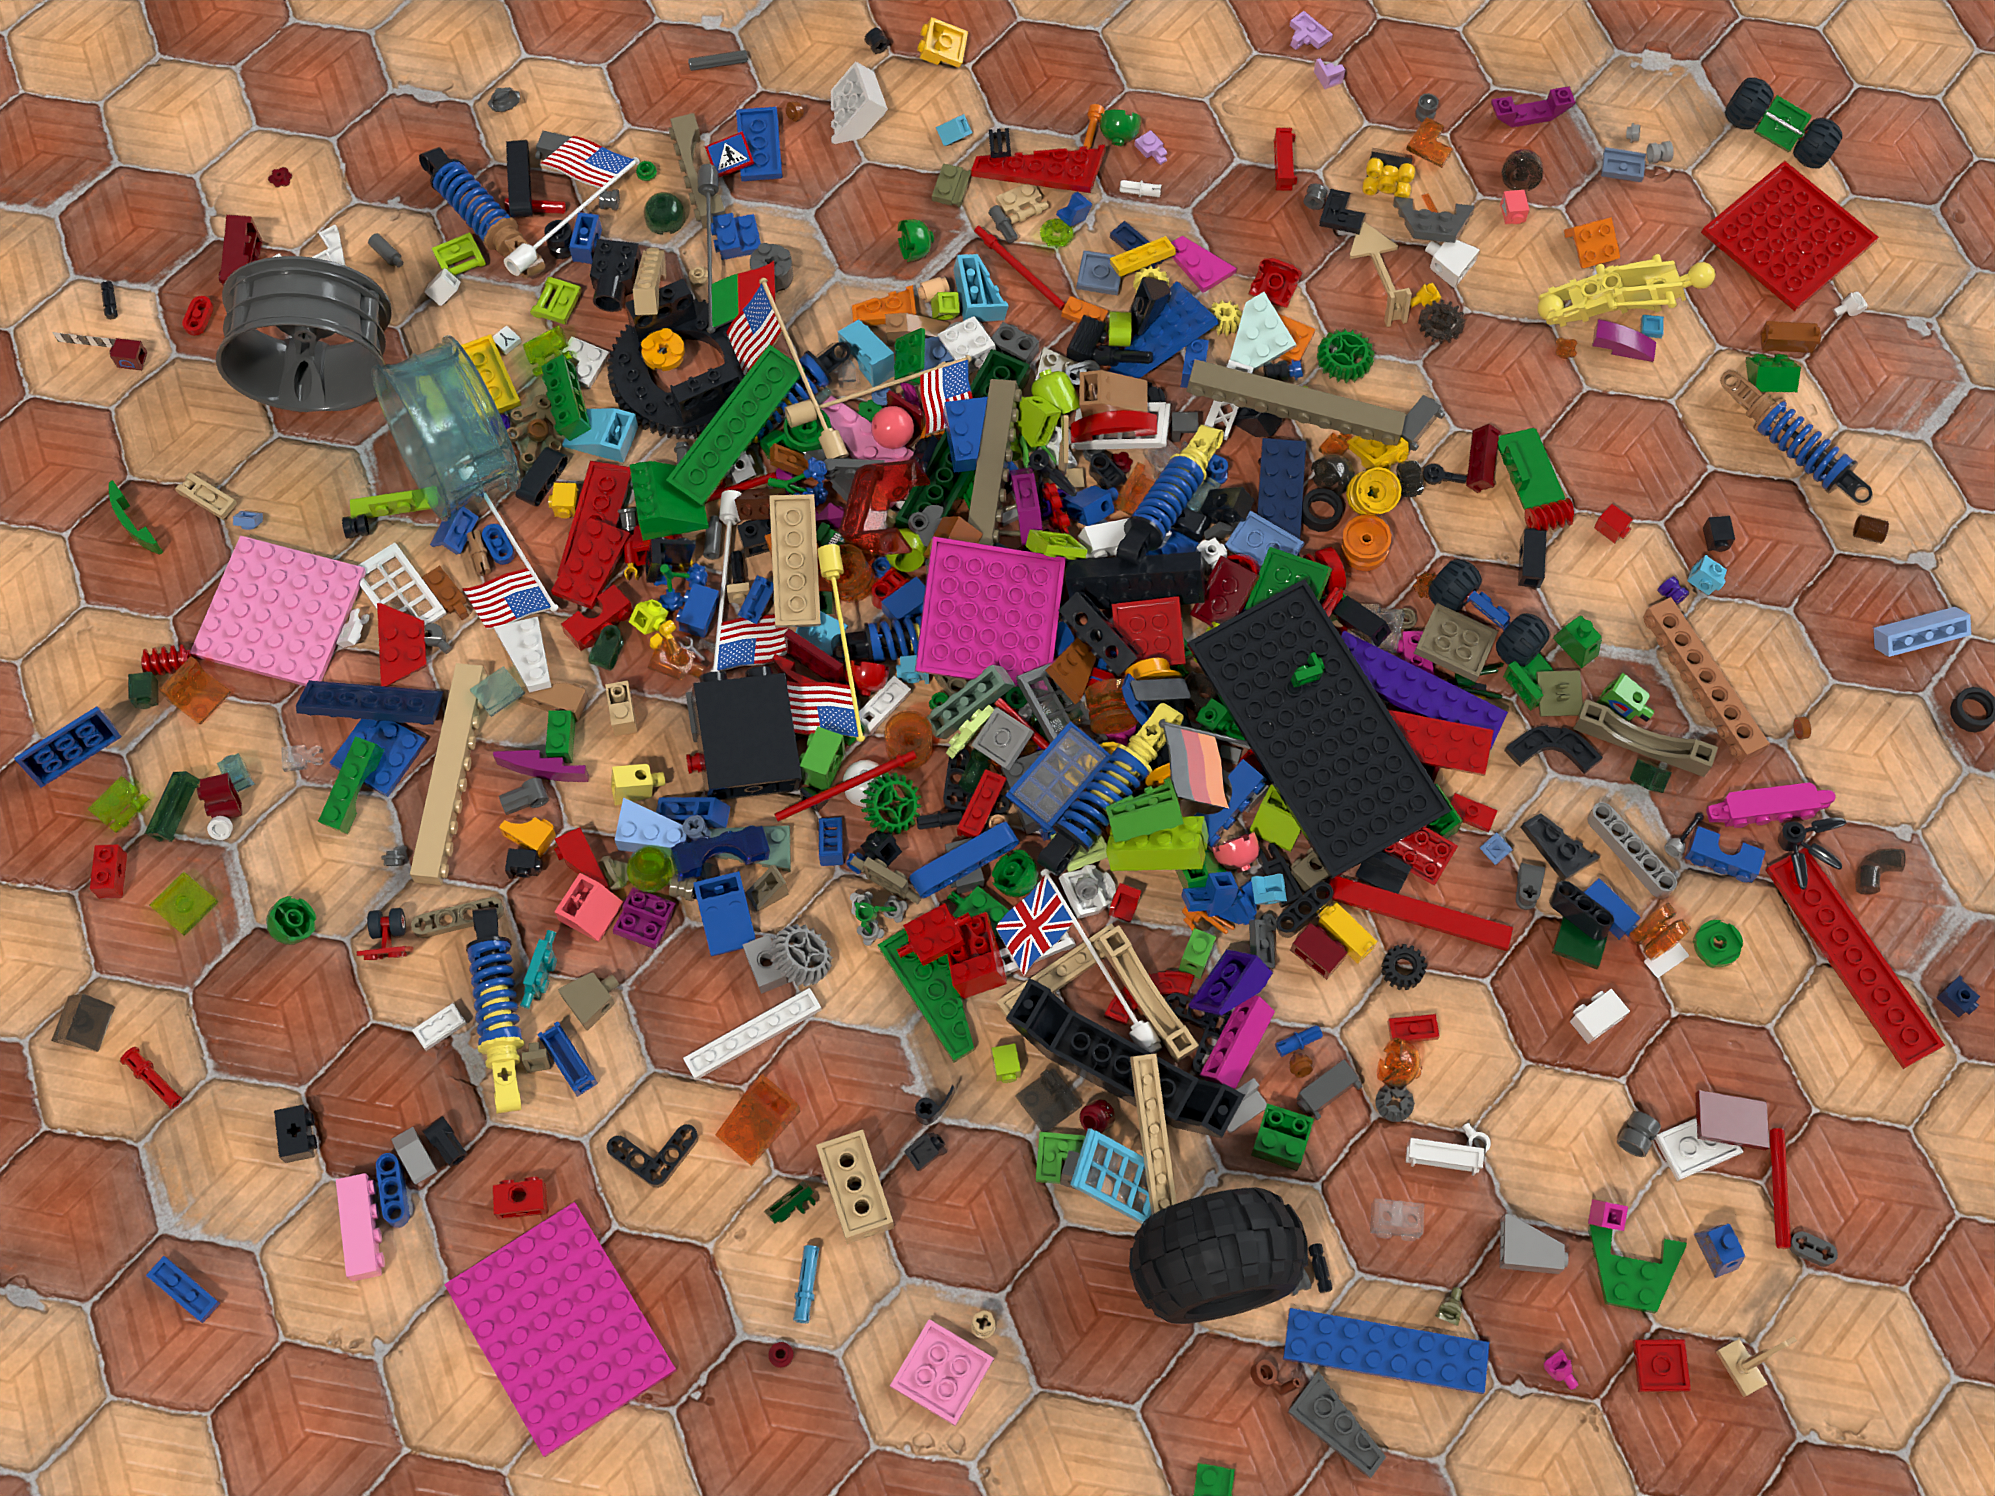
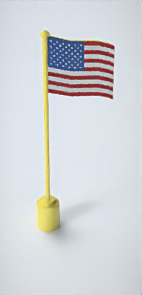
M835 544L821 546L817 551L822 577L832 580L849 685L830 682L796 683L786 681L794 732L810 735L815 733L817 726L843 736L855 737L857 741L863 742L865 736H863L836 583V579H839L840 575L844 573L840 547Z

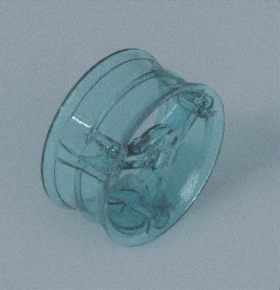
M446 335L442 338V344L437 343L433 349L419 355L411 354L409 359L397 364H387L385 366L376 364L372 366L371 373L376 395L394 441L415 483L429 506L442 521H449L453 514L473 500L477 503L482 502L484 493L494 488L501 492H505L508 489L515 492L520 489L521 478L517 459L499 411L474 363L455 338Z

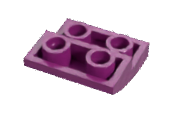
M633 887L623 904V911L613 927V934L657 949L672 917L676 903Z

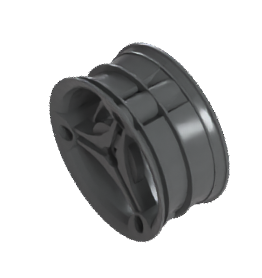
M281 256L257 260L238 268L227 278L222 291V300L227 313L223 323L225 337L216 353V366L222 378L236 391L250 399L272 407L297 412L353 409L375 399L384 390L388 378L387 367L382 356L386 347L384 332L391 321L392 307L387 294L372 279L361 272L336 262L302 256ZM276 326L282 332L291 335L292 338L281 340L256 329ZM337 333L354 341L329 345L319 341V339L330 337Z

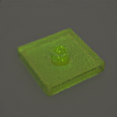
M183 871L149 906L185 936L218 901Z

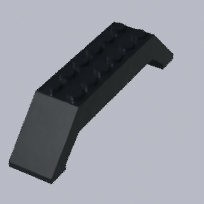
M1029 978L1006 1017V1021L1046 1058L1137 1107L1130 1057L1152 1053L1071 1010L1051 992L1050 988ZM1156 1056L1166 1124L1177 1129L1223 1138L1245 1094L1224 1083L1222 1085L1198 1079Z

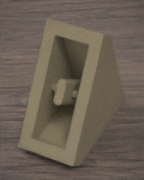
M771 865L745 892L756 911H760L789 895L787 884L776 865Z

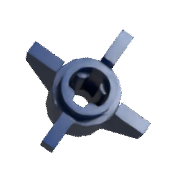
M1247 881L1240 887L1243 892L1238 889L1234 903L1226 911L1218 914L1219 917L1243 925H1247L1250 920L1255 919L1257 908L1251 881Z

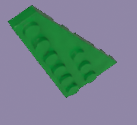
M904 928L878 944V949L955 1063L973 1052L974 1045L960 994L952 984L948 955L946 954L925 966L922 965L914 952L900 958L896 949L909 943L908 935Z

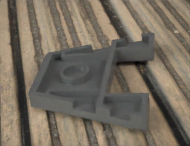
M1394 197L1393 201L1394 208H1398V215L1404 218V224L1414 239L1455 243L1463 231L1464 225L1468 223L1469 217H1472L1474 212L1473 205L1456 204L1454 214L1446 211L1437 213L1427 209L1413 210L1412 198Z

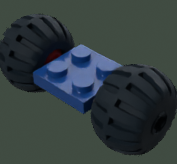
M1454 559L1450 561L1438 573L1429 587L1428 594L1433 604L1436 605L1438 603L1458 612L1467 603L1471 602V605L1503 630V633L1496 642L1497 653L1503 662L1509 665L1516 661L1520 666H1527L1549 640L1550 632L1545 622L1541 618L1528 613L1520 614L1510 622L1511 617L1501 606L1494 607L1491 602L1492 599L1482 591L1480 594L1477 593L1482 583V578L1477 568L1466 560Z

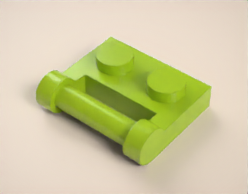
M471 233L431 248L441 270L445 268L454 276L477 266L483 267L486 265ZM473 255L475 256V258L472 260L459 264L450 269L448 268V266L453 263H456Z
M548 277L537 304L530 311L531 315L565 325L582 292L581 286ZM557 289L548 308H544L552 291Z

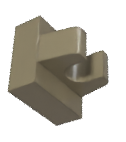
M539 1042L529 1043V1051L522 1052V1061L526 1072L551 1069L547 1050L541 1049Z

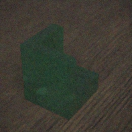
M1637 759L1630 780L1648 790L1664 793L1672 772L1656 763Z

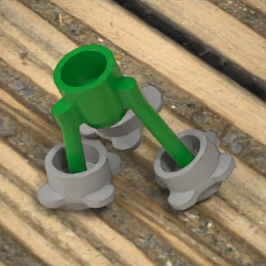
M866 891L864 894L854 892L850 895V900L852 901L851 912L853 915H856L859 921H862L861 925L857 928V933L863 937L865 945L870 946L874 940L881 939L884 936V931L878 927L877 913L883 912L885 917L893 918L896 923H900L903 921L904 911L908 908L906 901H900L896 896L892 895L888 898L884 907L872 905L871 899L873 894L869 891Z

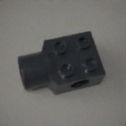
M597 239L590 270L593 289H595L593 303L597 308L608 312L619 311L622 309L624 296L633 293L642 258L639 243Z

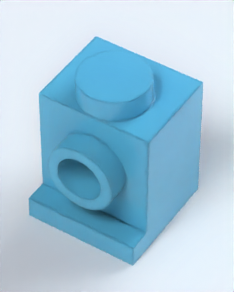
M917 655L900 656V665H896L897 678H902V682L911 684L924 680L925 684H929V674L915 672Z

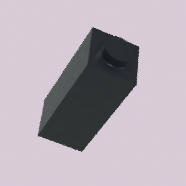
M1535 528L1524 529L1520 538L1518 586L1541 587L1545 578L1546 531H1538Z
M1348 595L1332 611L1338 623L1376 647H1379L1391 634V630L1384 619Z

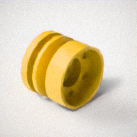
M1376 467L1360 472L1350 480L1347 486L1346 497L1348 504L1359 515L1375 516L1389 512L1397 505L1401 498L1400 481L1393 472L1386 468ZM1373 490L1374 493L1369 497L1367 493Z

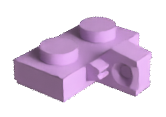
M1305 11L1290 21L1289 26L1295 30L1290 46L1295 50L1302 47L1304 43L1306 45L1311 43L1319 49L1332 39L1333 34Z

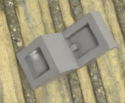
M414 1127L391 1139L396 1152L415 1185L437 1172Z

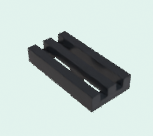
M999 128L994 133L993 129H988L991 158L1010 157L1009 128H1005V132H1001V128ZM1003 137L1006 138L1007 152H1003L1002 150ZM993 138L998 140L999 152L997 153L994 152Z

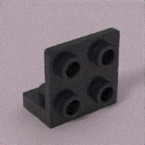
M658 537L651 539L645 557L646 583L656 582L657 575H661L660 567L664 563L689 564L696 547V541L689 540L688 538L673 540Z

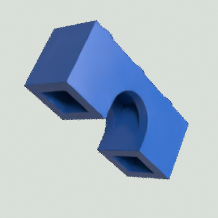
M1698 826L1691 836L1685 859L1690 860L1695 865L1712 868L1719 874L1734 876L1741 882L1752 883L1760 872L1765 850L1742 843L1735 855H1727L1719 848L1718 842L1721 834Z

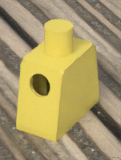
M648 764L612 767L611 789L615 806L622 804L623 797L632 802L652 797L653 787L665 785L664 773L651 774Z

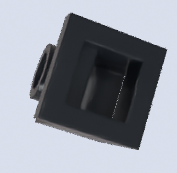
M508 849L505 872L509 879H514V874L521 878L537 876L542 871L543 862L536 850Z

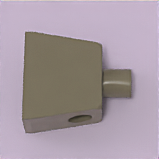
M592 972L559 988L558 991L583 1027L588 1031L615 1004L609 993L620 984L613 974L599 981Z

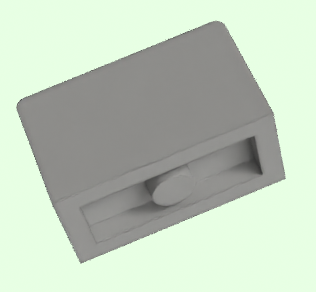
M1254 1078L1237 1089V1091L1245 1094V1097L1227 1128L1229 1133L1240 1128L1266 1108L1267 1103L1258 1092L1260 1085Z

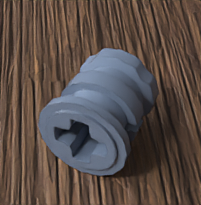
M693 815L683 823L684 833L688 835L695 845H704L711 839V831L707 828L701 816Z

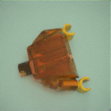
M671 620L666 621L659 627L660 634L657 633L650 638V647L654 652L647 668L678 680H683L687 674L699 679L704 666L693 662L695 653L678 644L676 637H673L671 634L676 630L675 624Z

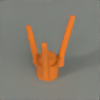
M1186 906L1182 910V913L1186 916L1183 921L1192 931L1196 928L1193 922L1195 921L1198 924L1203 919H1206L1224 934H1227L1228 930L1222 925L1231 930L1235 929L1232 924L1218 915L1209 917L1206 911L1188 912Z

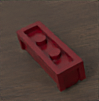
M1490 424L1472 431L1466 486L1476 493L1495 486L1493 480L1498 436L1501 431Z

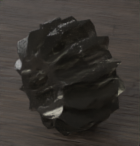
M1408 460L1398 463L1396 477L1400 481L1401 495L1403 497L1421 495L1424 489V481L1418 461Z

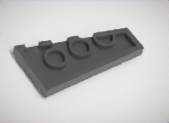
M1318 1371L1287 1413L1368 1478H1372L1386 1456L1369 1434L1363 1430L1355 1420L1354 1415L1344 1406L1339 1396L1329 1387L1324 1377Z

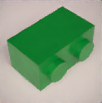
M548 711L545 751L547 758L562 757L564 763H573L575 737L572 711Z

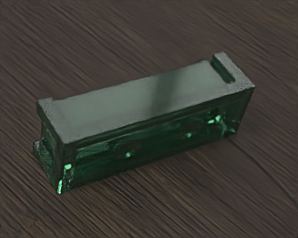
M186 771L173 772L144 834L159 842H162V840L172 842L175 839L174 834L195 788L199 787L197 784H199L200 779Z

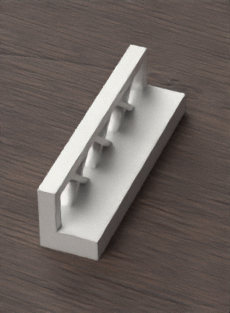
M1229 360L1227 365L1228 368L1251 374L1254 367ZM1214 400L1204 425L1215 428L1216 423L1223 421L1226 426L1223 439L1227 440L1239 407L1231 403ZM1230 404L1233 411L1224 415L1222 407Z

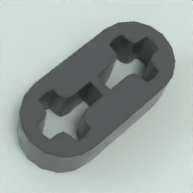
M1797 1232L1791 1236V1247L1789 1249L1795 1255L1822 1267L1829 1266L1837 1260V1249L1831 1243L1806 1232ZM1802 1238L1804 1240L1803 1244L1808 1247L1800 1249L1799 1243L1796 1241ZM1824 1249H1826L1827 1255L1830 1256V1258H1827L1825 1260L1822 1259L1823 1254L1817 1251L1821 1252Z

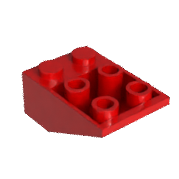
M987 912L971 917L972 921L960 927L965 945L947 954L953 987L963 999L1007 984L1004 964Z

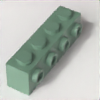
M991 665L985 668L977 678L966 683L965 687L959 692L952 694L945 703L934 708L930 712L931 714L924 718V721L935 738L947 739L959 730L966 720L970 721V718L978 709L983 711L988 705H991L1013 688L1015 684L1004 667Z

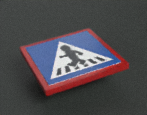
M743 131L705 146L710 163L718 171V178L754 164Z

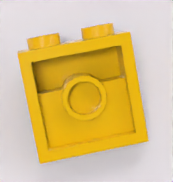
M931 17L927 24L924 23L920 35L924 36L917 48V51L921 52L920 59L936 65L943 61L960 68L963 62L968 31Z
M1355 436L1347 441V448L1361 459V465L1367 470L1376 467L1390 470L1392 465L1397 462L1403 463L1409 455L1408 442L1400 437L1397 446L1385 445L1380 441L1372 439L1366 440L1360 436Z

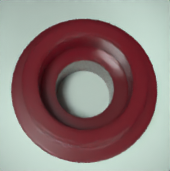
M777 1342L771 1346L768 1358L773 1366L784 1368L791 1364L794 1352L789 1344ZM779 1350H783L786 1353L782 1359L776 1357V1353Z

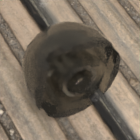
M1529 149L1513 151L1507 156L1502 165V180L1512 190H1533L1539 185L1543 177L1541 158Z
M1328 453L1314 461L1311 466V471L1314 469L1315 476L1312 478L1316 486L1332 490L1339 496L1347 491V486L1354 477L1352 463L1338 453Z

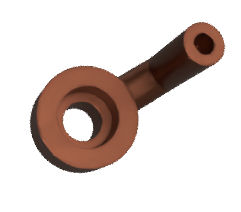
M1261 1360L1251 1367V1378L1259 1387L1271 1386L1280 1395H1285L1301 1387L1299 1378H1294L1282 1384L1277 1379L1274 1365L1268 1360Z

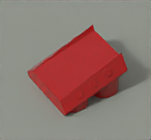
M1265 258L1259 264V270L1248 294L1256 297L1265 292L1271 304L1287 308L1302 272L1294 265L1274 258Z

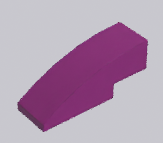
M1598 319L1594 328L1592 346L1611 349V355L1654 362L1656 342L1626 326Z

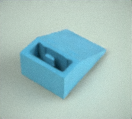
M616 408L586 409L591 430L571 441L565 438L562 446L624 463L638 429L636 415Z

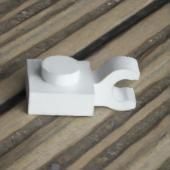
M358 608L351 611L348 623L344 624L336 644L343 648L355 645L360 640L363 624L369 621L368 614L362 615L361 620L359 619L358 613L360 609Z

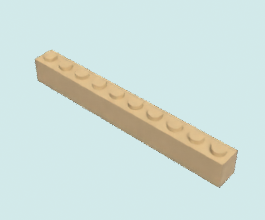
M456 663L410 871V876L415 883L442 885L443 879L448 876V856H452L453 853L452 837L456 835L458 830L456 818L457 814L461 813L462 792L466 791L467 787L466 771H469L471 768L470 752L474 750L476 745L475 729H478L480 726L479 710L484 706L485 698L483 691L484 688L488 687L489 675L486 674L483 666L461 663Z

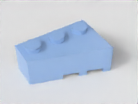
M623 797L614 840L618 850L687 859L690 838L684 833L682 824Z

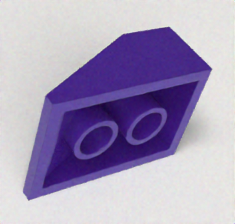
M1226 949L1188 1006L1192 1009L1223 1015L1260 993L1273 972L1257 955Z

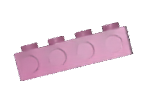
M366 1173L336 1179L346 1277L353 1282L382 1276L381 1268L385 1267L383 1253H379L378 1243H382L380 1228L376 1227L379 1210L377 1204H374L373 1195L376 1194L375 1181L371 1180Z

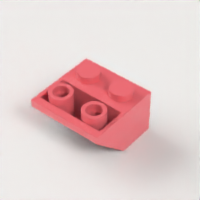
M579 873L555 910V914L561 923L599 942L624 903L599 882Z

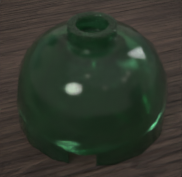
M660 192L651 196L644 206L646 226L652 232L663 235V232L673 234L680 230L685 223V210L681 200L669 192Z

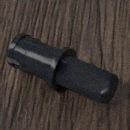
M961 810L945 813L938 811V814L919 816L916 819L917 827L919 830L937 827L943 829L944 826L957 825L962 819Z

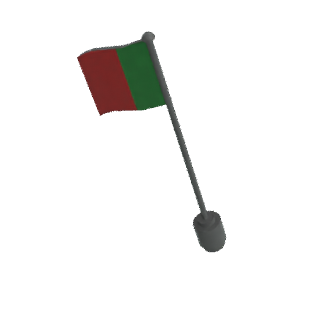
M703 164L700 166L697 175L698 192L706 196L709 311V327L707 331L714 333L716 328L732 322L745 308L761 284L759 282L762 278L768 280L766 283L776 304L775 262L773 261L758 269L734 274L712 283L710 197L718 193L719 180L716 167L712 164Z

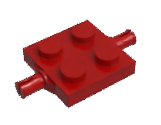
M944 903L904 924L909 943L896 949L900 958L914 952L922 965L925 966L965 945L960 927L972 921L971 916L967 912L955 919Z

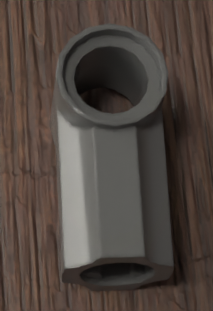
M540 778L529 779L522 784V787L499 795L506 815L527 807L538 808L549 801Z

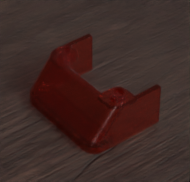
M917 460L867 464L861 466L856 471L839 527V532L845 540L877 555L912 552V548L898 528H883L891 502L903 500L912 486L930 485L929 478Z

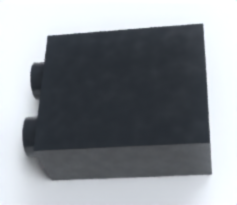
M760 666L748 669L743 678L727 679V673L722 671L701 675L699 677L700 682L693 683L691 703L705 797L728 800L798 791L802 776L785 673L773 674L771 667Z

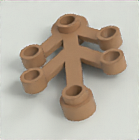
M538 395L533 399L531 406L522 410L514 409L511 412L510 419L515 424L521 423L524 418L536 414L535 419L543 421L546 416L553 426V432L559 435L554 427L556 422L551 414V403L547 395ZM540 402H544V403H546L547 405H546V406H542V405L540 404ZM518 414L521 418H515L513 415ZM529 423L518 428H508L505 434L506 440L516 442L519 437L527 434L526 431ZM549 432L544 441L550 448H552L551 445L553 444L557 445L559 448L554 450L560 452L562 443L554 439ZM509 433H514L516 436L511 437ZM529 439L527 450L521 454L519 459L521 469L529 471L536 461L535 451L538 442ZM525 458H531L532 461H526Z

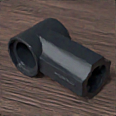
M443 1116L422 1129L427 1139L434 1148L436 1147L439 1150L441 1156L450 1167L458 1165L468 1155Z

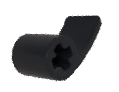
M953 1085L940 1106L930 1098H922L916 1103V1119L919 1123L930 1125L943 1114L954 1096L955 1088ZM923 1108H925L926 1110H929V1109H930L931 1114H929V1115H928L927 1113H923V1114H922V1109H923Z

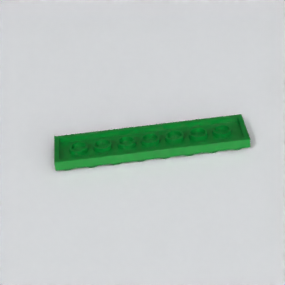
M769 344L666 479V483L703 507L801 378L795 361Z

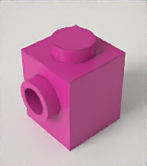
M1592 1199L1588 1224L1624 1231L1628 1206Z

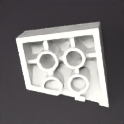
M856 61L831 89V111L834 112V119L831 121V128L834 129V135L831 137V143L833 144L863 138L888 110L875 73Z

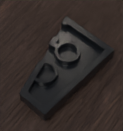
M1541 813L1524 822L1520 827L1562 881L1579 873L1597 862L1600 858L1596 853L1593 852L1591 854L1582 847L1583 844L1577 839L1574 841L1565 835L1562 828Z

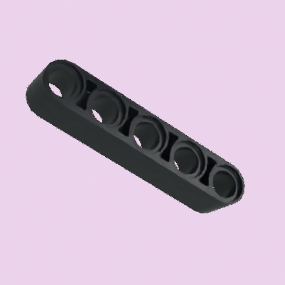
M527 139L506 141L510 216L512 218L532 217Z

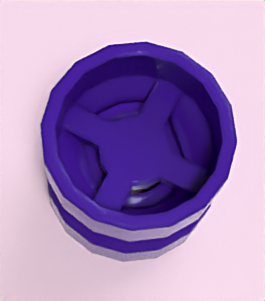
M1675 576L1666 580L1657 590L1661 596H1665L1667 599L1671 597L1676 605L1680 604L1689 595L1686 588H1682L1679 585V581Z

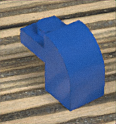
M1231 872L1209 873L1205 887L1185 888L1181 896L1188 912L1206 911L1208 916L1211 917L1221 914L1231 907L1235 901L1238 886Z

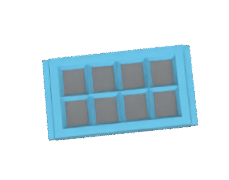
M1088 1129L1070 1185L1143 1224L1151 1216L1144 1157L1098 1131Z

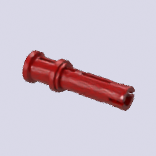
M138 1047L130 1048L121 1056L120 1063L127 1065L134 1072L133 1076L136 1079H142L165 1102L169 1109L176 1108L182 1102L183 1098L154 1070L153 1063L150 1060L147 1061L140 1054Z

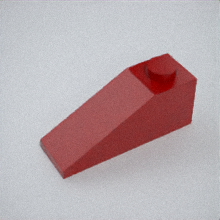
M581 827L555 838L557 847L554 850L559 861L564 859L567 867L578 875L581 873L599 882L610 891Z

